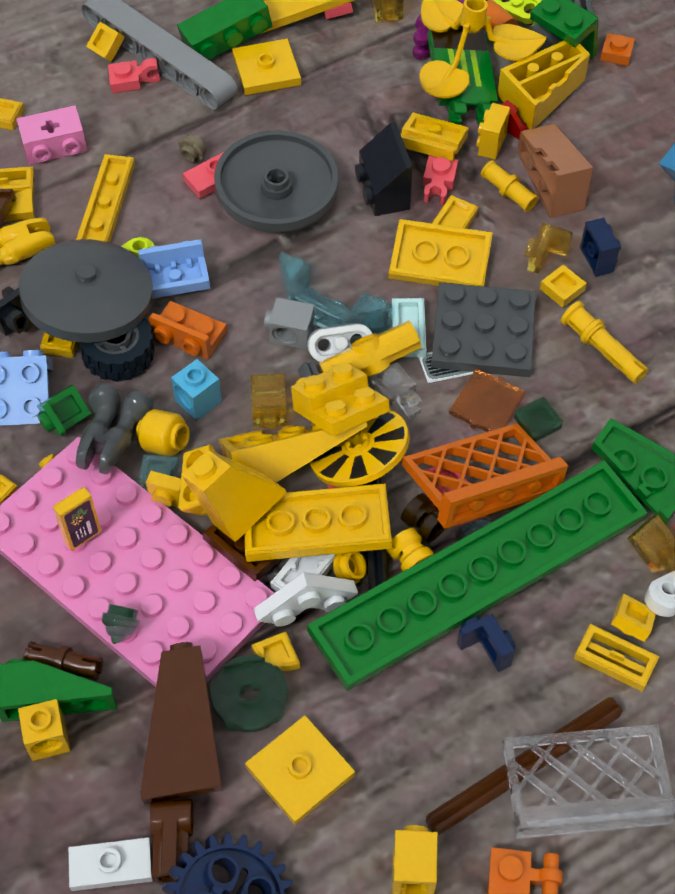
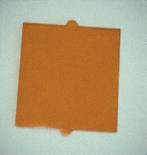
M476 368L450 408L449 414L469 423L473 429L477 427L486 432L499 429L507 425L524 397L525 391L505 382L503 377L496 378Z

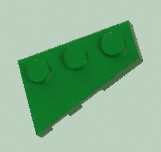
M611 418L594 440L592 450L602 460L607 462L616 475L666 526L675 513V454Z

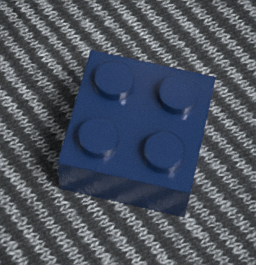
M604 217L585 222L580 249L595 277L614 272L621 245L619 240L613 235L611 225L607 224Z

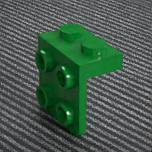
M542 0L530 11V19L573 47L580 43L590 53L589 59H593L597 55L599 18L593 12L585 10L572 0Z

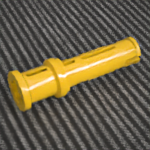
M582 301L573 303L562 315L561 324L570 326L580 336V341L583 344H591L633 384L640 382L648 373L649 368L605 330L604 321L601 319L596 320L586 311Z

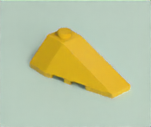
M367 422L336 436H331L311 423L312 428L305 429V426H294L293 424L283 426L278 431V434H264L263 430H257L218 440L223 456L256 469L277 483L366 428Z

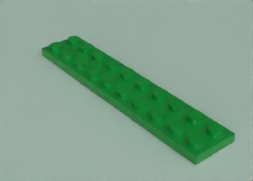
M603 460L307 625V632L345 689L349 691L460 627L469 619L479 616L645 520L648 512L607 462Z

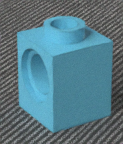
M198 359L171 377L175 401L196 421L222 402L219 378Z

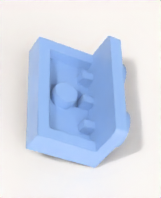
M202 240L183 241L181 243L152 246L138 250L139 259L145 264L152 278V299L210 289Z

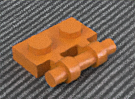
M491 847L487 894H530V885L542 886V894H558V887L563 885V871L559 870L560 856L555 853L543 854V868L535 869L531 868L532 852Z

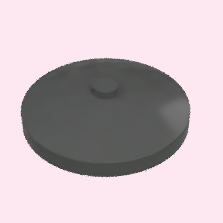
M263 131L238 140L222 154L217 162L214 173L215 192L224 211L242 225L267 232L292 231L314 223L331 208L338 192V169L335 160L328 150L312 138L290 131Z
M80 239L57 243L40 251L31 258L20 275L19 296L25 315L40 330L67 341L101 342L124 335L143 321L152 304V278L145 264L127 249L105 241Z

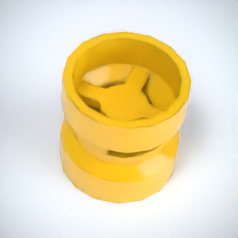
M408 528L397 534L392 539V549H387V552L394 560H400L402 572L434 555L431 548L421 544L422 537L414 528Z

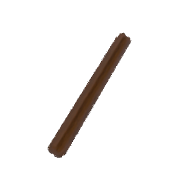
M606 698L427 814L425 821L431 832H438V835L442 834L618 719L622 713L620 705L617 704L614 698Z

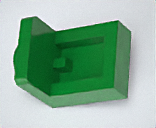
M74 385L66 387L37 405L41 413L37 418L47 433L52 431L54 435L58 436L65 434L66 429L91 414Z

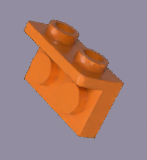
M169 301L160 315L152 313L148 318L153 337L163 344L169 343L183 349L191 356H200L207 360L210 359L228 332L226 323L172 301Z

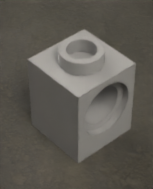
M276 297L273 309L267 310L264 319V328L269 330V343L308 349L307 341L315 326V304Z

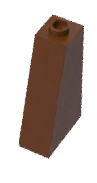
M192 642L176 643L170 646L169 651L161 652L140 791L141 800L145 805L151 804L152 800H173L223 791L201 646H193Z

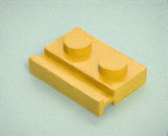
M413 112L402 128L401 137L406 149L453 161L455 154H458L468 137L469 127Z

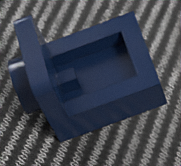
M493 614L482 619L480 617L471 618L461 626L457 640L460 650L480 642L498 672L511 667L516 650L515 642L507 630L503 631Z

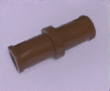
M30 641L27 644L28 648L24 651L23 659L28 661L34 660L77 676L90 678L94 681L99 679V674H101L103 669L102 657L73 652L72 647L62 645L60 648H55Z

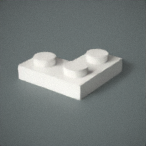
M303 572L253 609L257 622L285 626L294 622L295 616L308 608L331 612L357 595L358 591L354 580Z

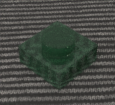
M541 397L515 410L514 419L534 441L562 427L563 420L545 397Z

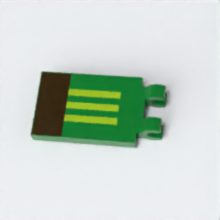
M450 28L442 33L428 30L427 38L431 61L440 60L452 65L463 32L462 28L457 30ZM485 30L467 34L457 66L458 69L464 70L469 74L467 89L459 96L453 98H438L439 106H447L448 120L451 123L461 124V115H466L467 107H475L476 121L480 125V122L484 123L483 118L486 109L489 110L492 103L497 104L498 102Z

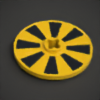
M390 410L367 421L366 428L309 462L310 466L319 480L331 486L352 487L372 482L392 470L404 457L410 443L409 429L404 419L396 412Z

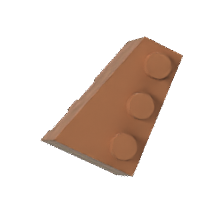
M555 124L521 131L517 153L549 217L553 218L584 210L587 196L590 195L593 166Z

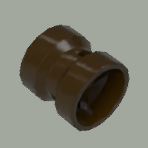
M424 493L414 497L404 508L400 517L408 527H415L422 539L427 543L437 539L445 530L437 520L439 510L433 506V502Z

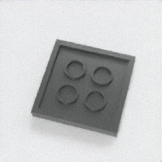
M439 282L431 368L530 377L536 291Z

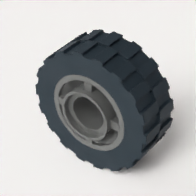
M145 318L134 329L117 338L101 342L79 343L82 360L86 369H89L91 374L97 375L103 380H129L133 376H139L144 369H148L151 360L153 361L155 350L151 325H148Z

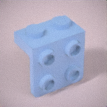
M43 350L23 351V356L10 357V352H0V426L40 424L37 416L41 413L37 405L49 398L48 371H53V358L43 355Z

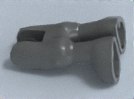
M98 384L94 386L89 396V404L95 417L93 422L88 424L82 432L83 436L76 453V466L87 470L94 455L100 454L99 472L101 474H108L116 465L125 449L131 445L132 432L144 415L153 409V403L146 394L140 391H132L126 395L121 407L118 391L108 384ZM121 409L120 418L116 427L109 429L112 422L119 415Z

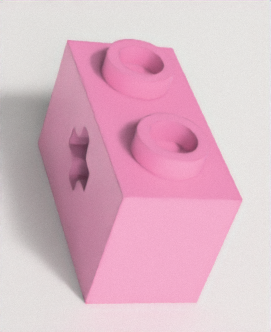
M75 105L16 118L29 165L88 152L83 128Z

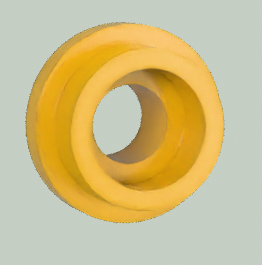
M359 552L339 553L334 557L333 570L337 578L354 580L355 584H357L366 574V562Z

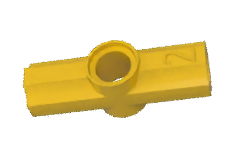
M408 320L381 334H370L356 340L350 345L349 349L319 363V366L323 373L328 366L349 363L369 377L384 371L390 366V362L422 348L416 330Z

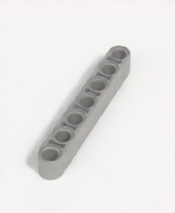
M88 0L81 5V12L91 26L96 29L98 23L102 22L125 36L121 47L142 62L148 58H156L157 70H159L162 76L208 108L216 110L238 93L237 84L231 75L122 0Z

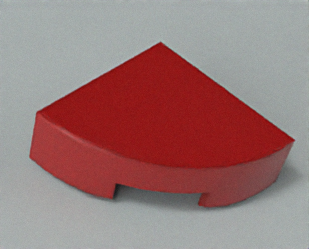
M506 100L501 105L510 107L507 133L519 140L520 132L527 130V125L525 122L522 124L516 114L518 111L517 107Z

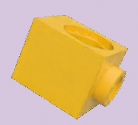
M57 699L18 708L23 743L32 761L71 752L65 718Z

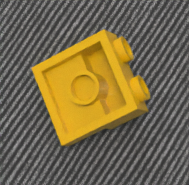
M349 363L328 366L323 373L307 378L302 377L297 380L295 385L291 386L294 411L331 436H336L390 411L389 399L368 387L367 374Z

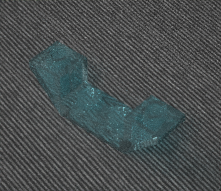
M281 252L279 255V274L285 298L315 304L316 325L326 328L360 323L368 327L372 333L389 330L392 326L393 306L384 299L364 292L350 310L341 302L332 301L320 295L314 289L309 288V265L302 259L292 257L284 252Z

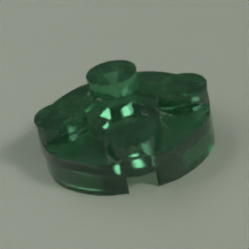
M257 655L236 657L228 661L222 667L223 670L218 674L217 678H214L211 685L213 708L218 718L224 722L225 727L229 730L257 732L270 727L273 723H277L282 719L288 700L287 682L283 672L276 665L274 667L271 663L265 662V658ZM252 686L253 691H260V695L255 696L253 701H247L239 697V695L245 692L244 687Z

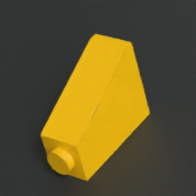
M207 450L181 474L213 525L235 542L287 493L282 486L264 473L211 450Z

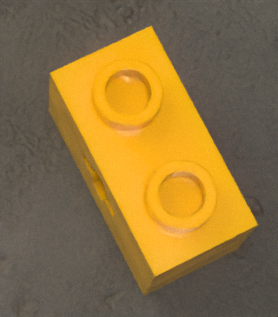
M420 825L405 826L403 830H395L391 894L435 893L437 883L438 832H428V828Z

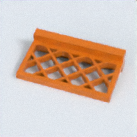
M518 423L404 456L401 464L438 508L437 520L444 529L529 502L562 484L568 468V464L561 457L551 459ZM514 436L522 447L503 442L502 440ZM482 446L493 449L495 452L494 455L476 451L474 448ZM498 452L519 456L518 462L498 457ZM455 455L466 458V461L463 464L445 459V457ZM522 458L537 461L538 464L531 466L521 462ZM470 460L490 465L489 471L470 466ZM427 464L437 467V469L433 473L420 469L418 465ZM495 466L512 472L499 474L493 472ZM441 469L461 474L460 480L440 475ZM467 475L484 481L473 484L464 481ZM436 484L455 490L443 493L442 495L436 488Z

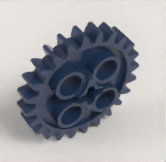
M226 833L222 837L220 845L214 835H210L206 839V849L198 841L190 847L193 857L183 852L177 858L183 868L172 866L168 871L170 877L176 882H166L162 886V890L167 894H229L234 889L241 870H245L247 875L236 894H248V887L250 885L260 888L263 894H285L284 891L293 884V881L280 879L279 875L285 870L286 866L283 864L273 867L271 862L276 853L272 851L266 856L261 855V841H258L252 848H248L247 835L243 834L237 843L233 844L231 834ZM213 865H219L226 869L229 878L227 883H220L214 879L212 875Z

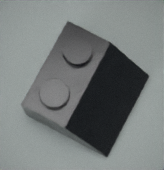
M396 122L389 123L359 151V164H355L358 183L363 182L364 185L363 197L365 204L371 205L374 216L410 210L413 166Z

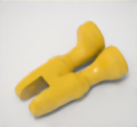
M33 218L2 227L0 229V266L18 263L55 245L56 240L50 232L48 220L46 218Z

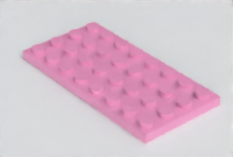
M78 436L0 505V554L154 687L157 685L161 652L169 651L171 645L181 642H192L193 646H201L206 682H208L265 624L264 622H257L253 608L273 595L274 592L258 579L253 581L203 540V535L163 503L152 501V495L119 468L114 466L108 474H101L99 472L100 454L94 455L87 470L78 468L76 466V453L81 440ZM85 487L92 496L102 532L71 551L64 543L53 506L80 488Z

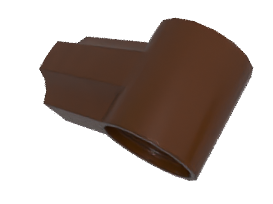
M192 799L151 801L150 832L151 837H153V881L163 883L176 882L170 877L168 871L172 866L183 868L177 858L183 852L189 854V836H193L194 826Z

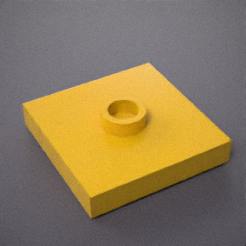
M288 38L232 48V56L244 95L301 85V76Z
M305 715L245 763V768L295 826L355 777L354 769Z

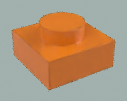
M607 33L600 61L628 66L635 38Z

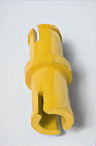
M494 160L489 161L483 167L481 176L498 188L501 196L504 198L509 197L523 208L525 212H529L537 204L539 197L522 185L520 178L515 174L510 175L497 165Z

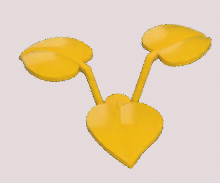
M423 0L421 20L427 28L442 33L450 28L457 30L459 26H463V32L452 65L440 60L426 63L420 70V84L426 93L438 98H453L462 94L468 87L469 74L464 70L458 69L457 66L467 34L477 33L484 25L488 39L495 42L494 51L499 56L512 61H521L532 56L545 43L546 36L513 24L497 25L492 32L490 25L491 16L486 15L488 6L486 0H464L463 4L457 0Z

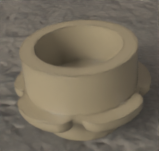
M189 134L186 138L179 141V152L188 162H194L195 160L201 162L204 160L203 155L207 151V146L199 137Z

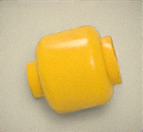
M152 409L138 422L136 435L144 451L173 457L187 446L190 430L180 414Z

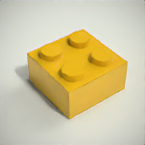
M492 103L490 109H486L483 118L484 123L480 122L478 128L480 136L477 139L476 147H479V156L496 160L507 135L510 107Z

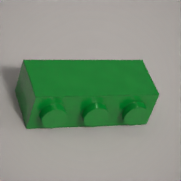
M223 0L177 24L182 42L208 60L273 27L268 6L263 0Z

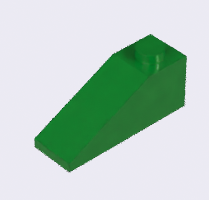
M18 658L11 659L6 664H0V719L2 722L20 720L18 708L57 699L63 715L117 710V702L113 690L106 685L34 660L28 661Z

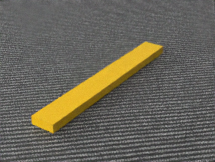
M104 154L76 240L92 239L111 242L135 167L133 157ZM44 333L40 350H43V354L74 358L79 342L63 340Z

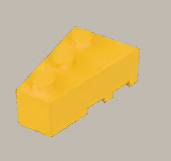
M563 40L533 54L525 60L500 69L497 96L503 102L508 100L517 107L518 111L516 114L522 123H526L528 129L536 128L585 81L590 53L580 43L573 47Z

